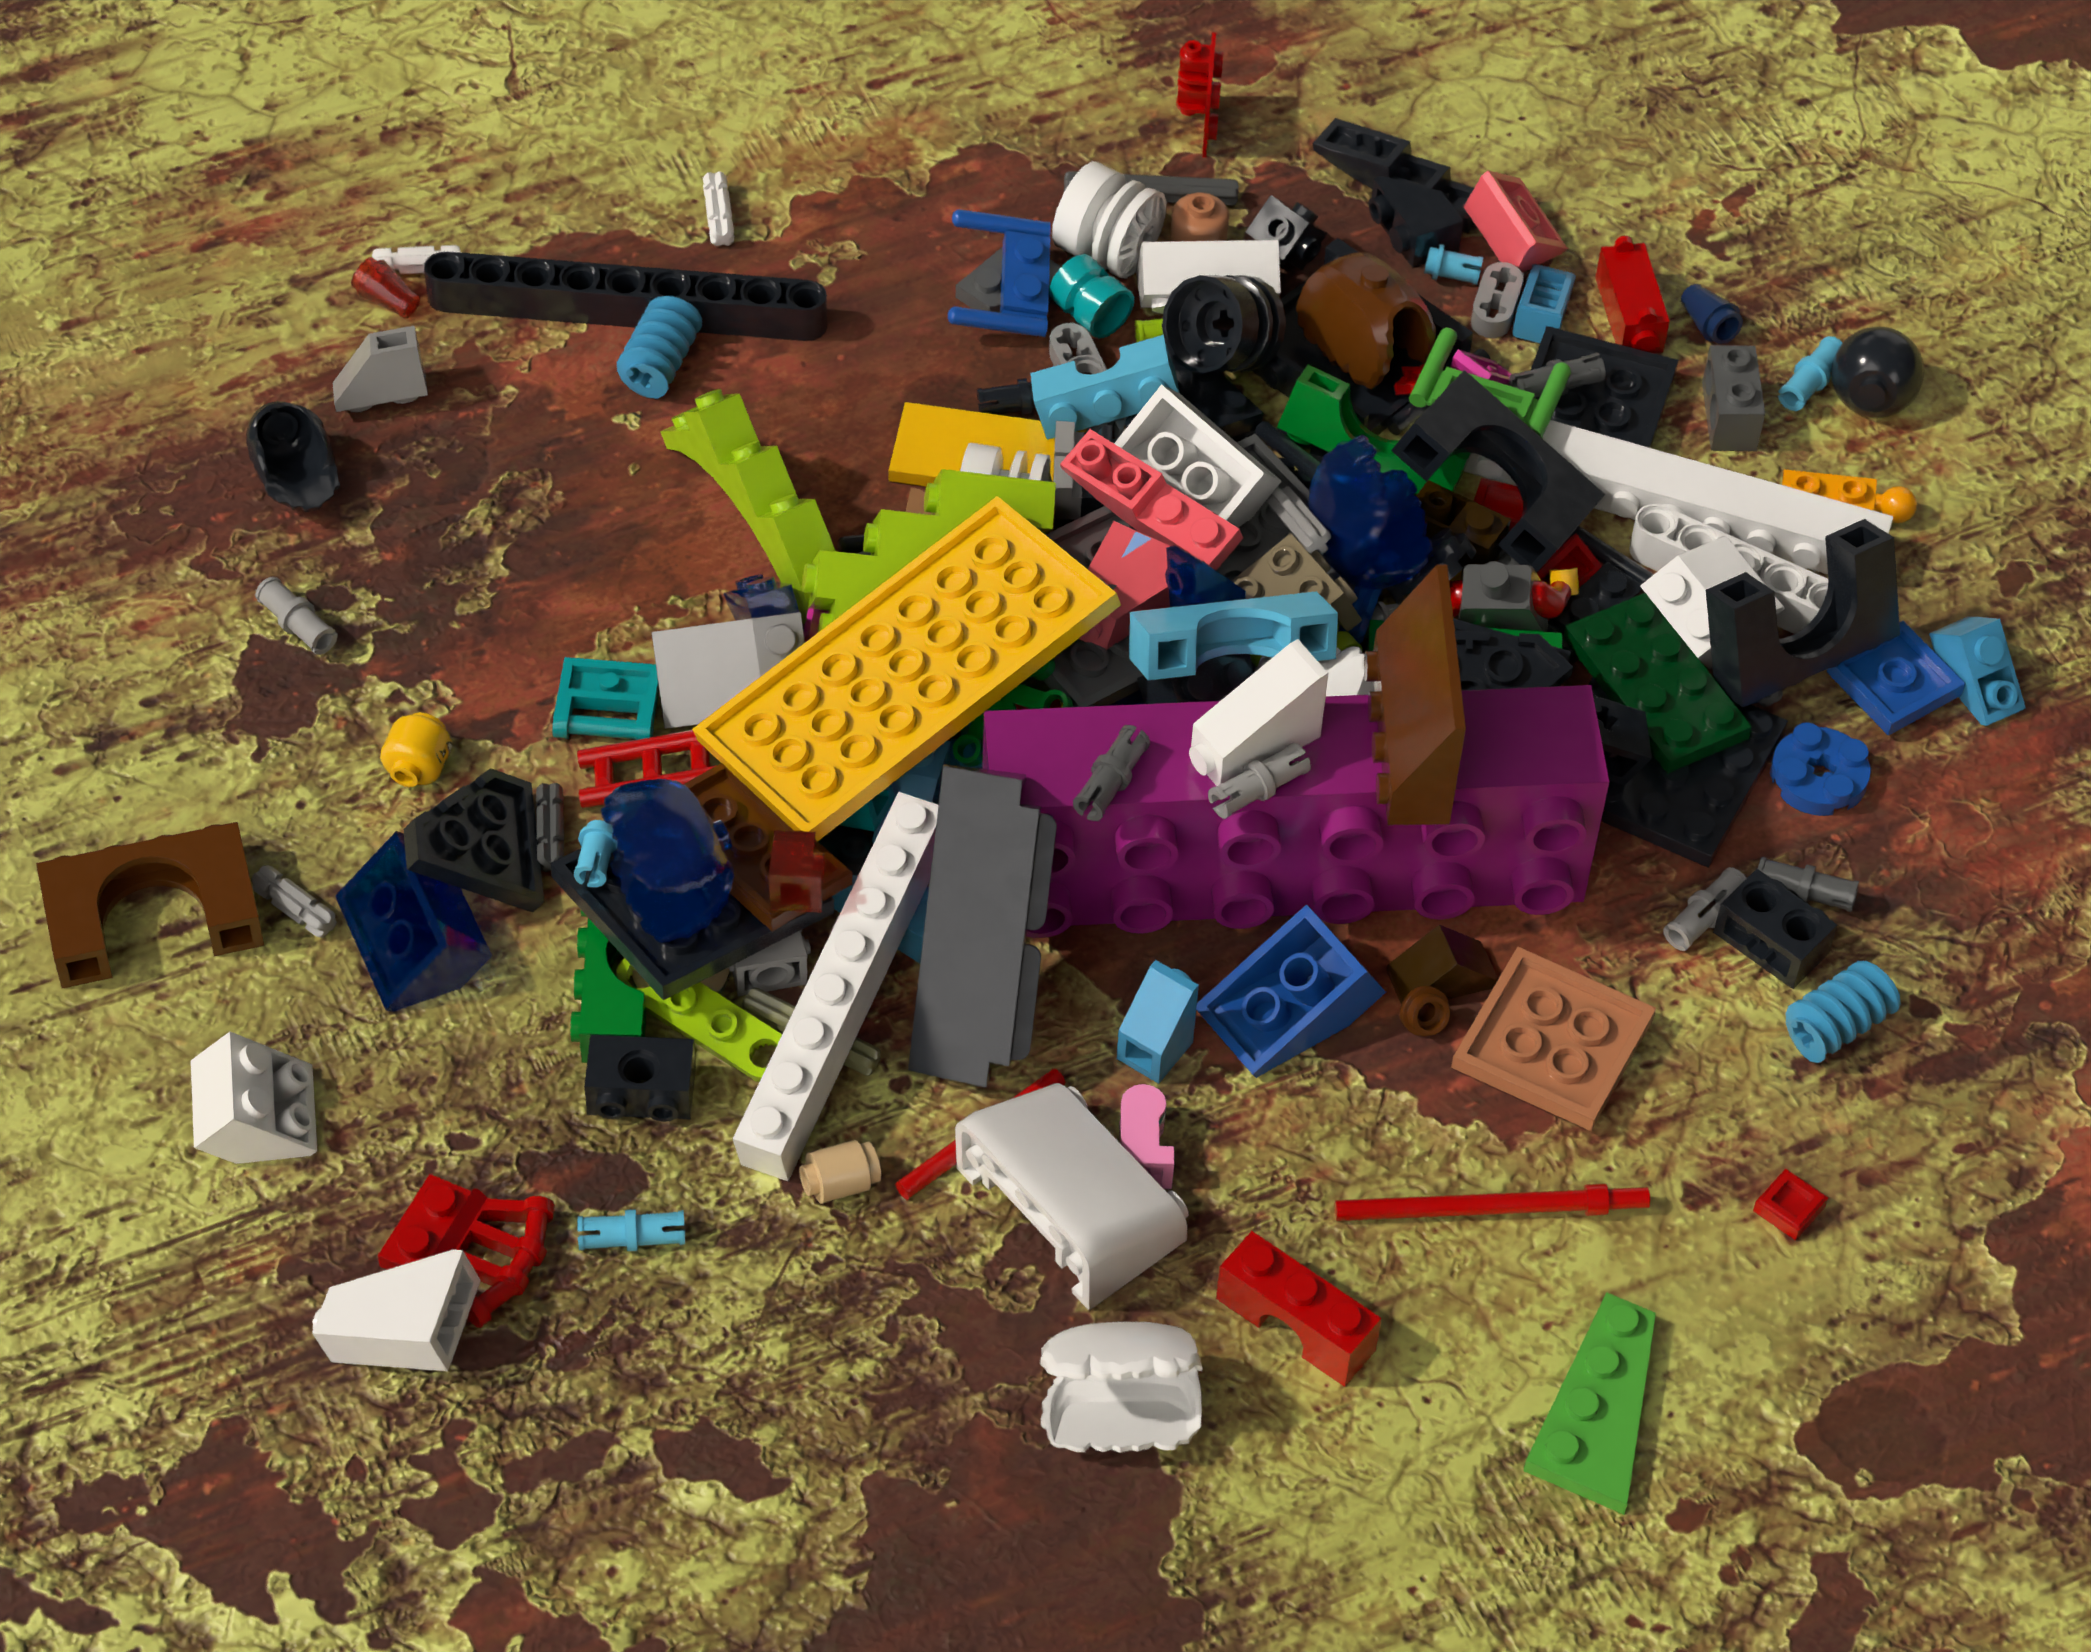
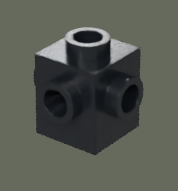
M1270 195L1246 230V233L1255 240H1279L1280 268L1283 269L1286 263H1289L1301 270L1318 255L1321 249V242L1328 234L1315 224L1319 216L1298 201L1292 207L1273 195Z

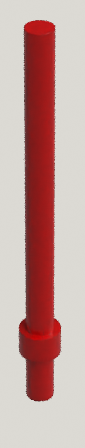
M1585 1184L1583 1190L1335 1200L1334 1208L1336 1221L1585 1211L1586 1216L1608 1215L1609 1210L1649 1208L1650 1192L1648 1187L1608 1189L1607 1184Z

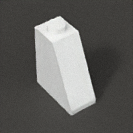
M1299 639L1288 644L1193 723L1192 742L1189 749L1191 762L1201 775H1207L1216 786L1241 774L1243 767L1254 760L1262 762L1287 748L1291 743H1297L1303 747L1321 737L1329 673Z
M450 1250L329 1287L322 1308L314 1316L312 1334L333 1363L448 1371L481 1280L463 1250Z

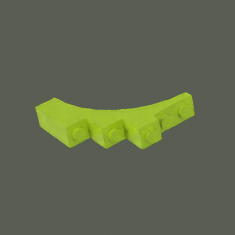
M721 389L705 393L694 399L697 407L671 418L674 426L660 431L667 449L680 451L696 461L730 497L767 554L785 589L794 612H801L802 623L805 624L810 593L802 592L805 564H812L819 550L836 551L816 500L798 499L778 447L760 445L740 393L723 395Z
M942 469L934 482L927 484L925 490L924 511L930 512L931 515L881 509L873 524L867 523L865 528L863 550L864 552L871 553V555L819 550L812 564H805L802 592L810 593L809 608L828 610V613H821L818 632L996 496L1006 502L1042 533L1047 534L1053 530L1056 482Z

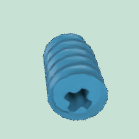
M661 296L650 301L645 313L638 322V326H636L624 351L617 360V372L628 388L647 398L657 399L665 395L669 388L668 384L673 381L676 375L675 371H678L683 362L682 359L687 355L689 346L692 345L696 338V333L702 327V317L698 310L689 302L672 296Z
M1857 961L1849 966L1847 970H1843L1835 975L1832 980H1828L1818 986L1817 990H1812L1803 996L1802 1000H1797L1788 1006L1785 1016L1789 1036L1795 1047L1810 1062L1820 1063L1826 1059L1827 1052L1835 1053L1841 1049L1842 1043L1848 1044L1855 1040L1857 1033L1863 1034L1870 1030L1872 1023L1878 1024L1885 1020L1887 1013L1894 1014L1897 1012L1901 1004L1900 993L1890 977L1877 965L1868 961Z

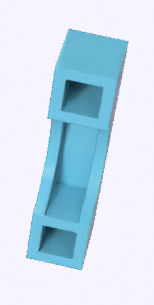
M1317 591L1130 612L1129 659L1147 680L1196 675V670L1200 664L1209 659L1224 655L1254 654L1273 658L1288 644L1297 639L1317 661L1336 659L1338 612Z

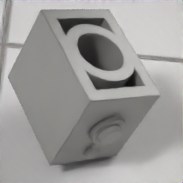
M802 930L728 967L729 971H732L738 997L747 995L752 988H760L767 992L807 984V958L811 951L809 940L802 936Z

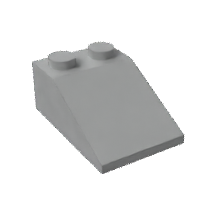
M801 612L651 632L664 729L699 724L803 645L805 641Z

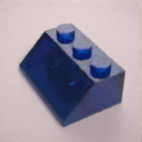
M395 831L335 895L386 1011L394 1012L462 988L492 957L462 889L407 870L404 833Z

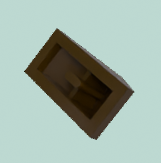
M1440 924L1389 963L1386 969L1401 1004L1410 991L1420 986H1433L1440 990L1449 1000L1492 989L1498 981V977L1481 941Z

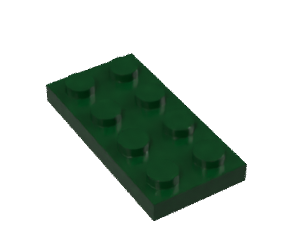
M1646 593L1565 626L1563 639L1609 699L1613 702L1646 712L1651 753L1667 774L1749 739L1752 726Z

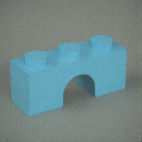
M1164 335L1119 347V361L1113 367L1101 373H1079L1075 360L1030 373L1033 400L1046 439L1055 438L1056 421L1075 422L1074 432L1138 414L1161 384L1179 393L1175 368Z

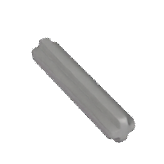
M1277 486L1272 493L1273 496L1267 501L1268 506L1306 551L1312 553L1318 550L1321 554L1325 553L1329 549L1325 543L1331 538L1330 532L1289 486L1283 489Z

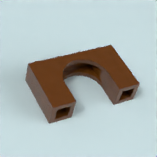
M238 822L210 825L204 829L175 835H161L151 840L126 845H112L102 850L73 856H59L53 860L36 863L53 957L62 989L113 978L104 934L107 917L121 899L137 890L148 887L166 886L180 889L190 894L199 902L205 913L214 956L264 946Z

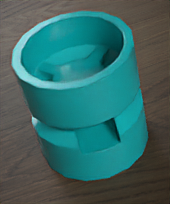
M1087 254L1076 255L1059 268L1049 287L1051 300L1064 312L1071 314L1076 322L1086 328L1092 337L1098 339L1116 332L1127 320L1134 306L1132 292L1115 277L1109 276L1104 267Z

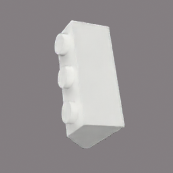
M1279 240L1142 242L1136 267L1141 308L1152 307L1153 312L1163 313L1171 292L1184 280L1199 275H1247L1259 277L1272 286L1277 295L1280 296Z
M1162 384L1114 443L1162 473L1168 485L1236 527H1240L1250 520L1282 482L1181 394Z

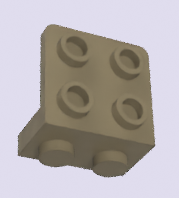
M1291 533L1228 583L1219 593L1220 600L1224 602L1317 591L1338 612V623L1346 632H1349L1362 621L1352 605L1358 600V597L1341 577L1333 581L1327 574L1331 567L1317 550L1312 553L1306 551Z

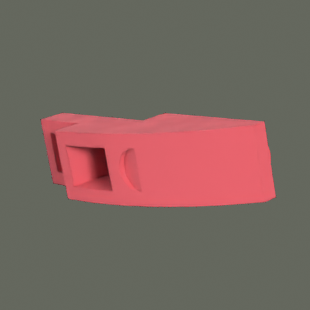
M1091 429L1060 463L1061 468L1080 486L1138 532L1202 559L1201 567L1212 574L1216 572L1243 539L1238 527L1168 485L1162 473Z

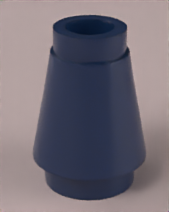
M1693 284L1683 292L1681 304L1685 307L1707 341L1725 344L1739 334L1743 325V319L1738 306L1700 284Z

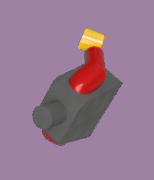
M1496 561L1485 565H1466L1463 568V573L1461 570L1455 577L1449 580L1453 617L1457 616V620L1482 627L1548 632V618L1560 615L1571 595L1579 594L1577 567L1565 570L1550 569L1549 585L1541 581L1534 568L1529 565H1504Z

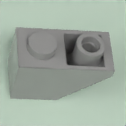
M415 325L368 334L333 381L336 412L345 410L361 412L371 408L373 405L388 402L404 404L412 402L420 396L428 395L426 375Z

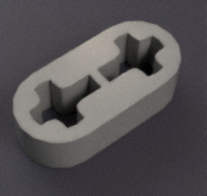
M1497 262L1485 269L1473 303L1471 326L1477 334L1486 338H1498L1507 334L1510 330L1523 285V274L1517 266L1507 262ZM1499 282L1506 283L1504 291L1496 290ZM1491 308L1498 310L1495 318L1488 317Z

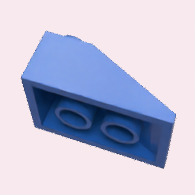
M1306 904L1197 1003L1196 1010L1252 1075L1257 1078L1348 1027L1383 996L1386 991Z

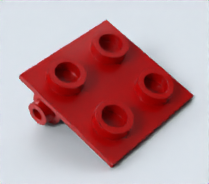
M1212 32L1211 45L1201 44L1196 40H1189L1181 47L1179 53L1180 68L1178 70L1176 106L1185 116H1192L1196 113L1205 114L1203 158H1206L1208 140L1217 139L1219 114L1210 113V109L1219 110L1221 82H1214L1213 77L1222 78L1224 51H1215V32Z

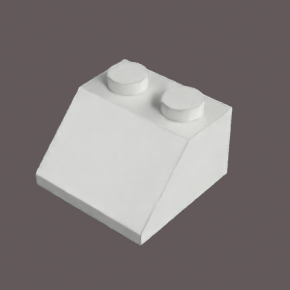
M1725 535L1677 555L1640 585V587L1696 657L1711 669L1712 656L1706 589L1744 572L1764 585L1766 584ZM1775 597L1776 615H1778L1785 608Z

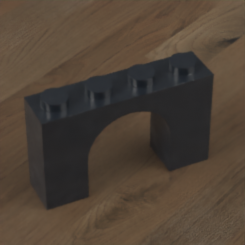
M1465 370L1414 422L1391 450L1426 482L1449 457L1457 453L1478 454L1490 459L1503 468L1513 479L1520 491L1523 501V512L1520 520L1498 546L1520 565L1532 566L1536 573L1605 495Z
M1866 519L1825 536L1828 588L1824 602L1816 616L1806 627L1787 638L1779 639L1775 591L1748 573L1744 572L1706 589L1713 678L1726 695L1741 707L1758 703L1773 693L1789 686L1797 685L1810 676L1828 668L1836 667L1847 659L1867 650L1875 649L1880 644L1900 636L1895 542L1893 536Z

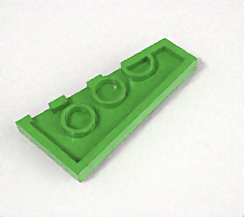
M1606 1292L1525 1461L1524 1472L1618 1513L1625 1514L1655 1323V1312Z

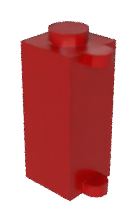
M1621 236L1616 239L1614 246L1601 247L1595 277L1615 344L1650 353H1663L1670 321L1645 243L1634 244L1630 236Z

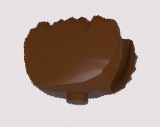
M1351 253L1320 267L1306 281L1297 302L1298 325L1303 330L1304 338L1311 344L1317 343L1319 350L1324 357H1328L1333 366H1339L1344 373L1350 372L1352 381L1359 385H1365L1370 389L1376 388L1390 371V362L1394 356L1393 343L1398 348H1406L1411 359L1425 364L1436 341L1437 330L1433 323V318L1421 297L1401 275L1384 261L1370 253Z

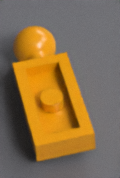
M1786 469L1783 471L1782 485L1894 516L1892 523H1904L1910 520L1917 509L1915 495L1912 491L1902 486L1891 487L1883 494L1876 493L1877 479Z

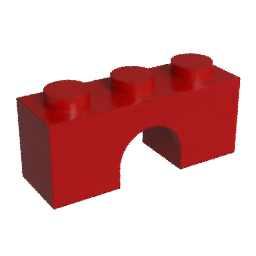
M1251 1231L1220 1265L1216 1294L1218 1301L1258 1328L1270 1315L1285 1322L1295 1331L1302 1342V1358L1345 1387L1375 1353L1382 1318L1255 1232Z

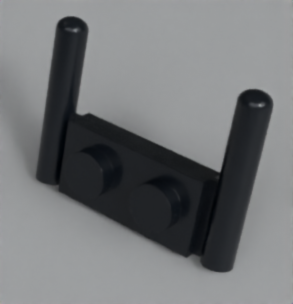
M1580 526L1570 536L1577 533L1597 560L1604 565L1579 588V594L1571 595L1562 613L1557 617L1549 618L1548 632L1562 633V649L1571 651L1569 661L1575 663L1579 658L1563 639L1565 626L1645 593L1640 585L1654 575Z

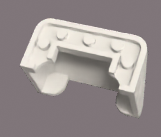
M1055 1083L973 1112L956 1124V1165L958 1171L972 1186L982 1180V1183L988 1190L996 1185L1055 1247V1262L1061 1268L1068 1265L1070 1270L1077 1275L1079 1283L1072 1287V1293L1088 1310L1094 1308L1187 1241V1223L1185 1218L1188 1217L1189 1213L1183 1200L1173 1191L1166 1192L1088 1110L1083 1096L1076 1088L1072 1086L1066 1088L1060 1083Z

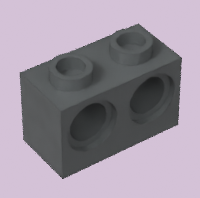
M1710 345L1702 387L1711 451H1757L1765 418V409L1756 346Z

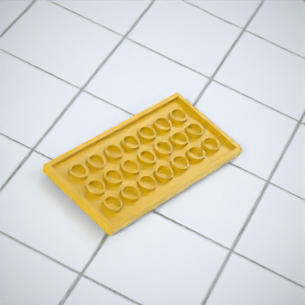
M996 496L692 730L701 745L723 763L804 841L812 846L1115 611L1121 604L1117 593L1001 498Z

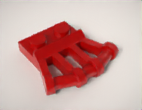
M429 1174L377 1255L379 1267L388 1270L450 1250H463L481 1282L491 1286L478 1297H474L467 1317L474 1326L481 1328L491 1320V1313L514 1295L520 1296L524 1293L529 1285L527 1276L533 1266H540L546 1257L547 1250L544 1247L547 1223L553 1220L555 1204L549 1198L542 1196H531L524 1201L490 1199L477 1188L471 1191ZM484 1221L526 1223L525 1234L519 1238L487 1225ZM471 1242H475L513 1258L510 1265L501 1267L465 1251Z

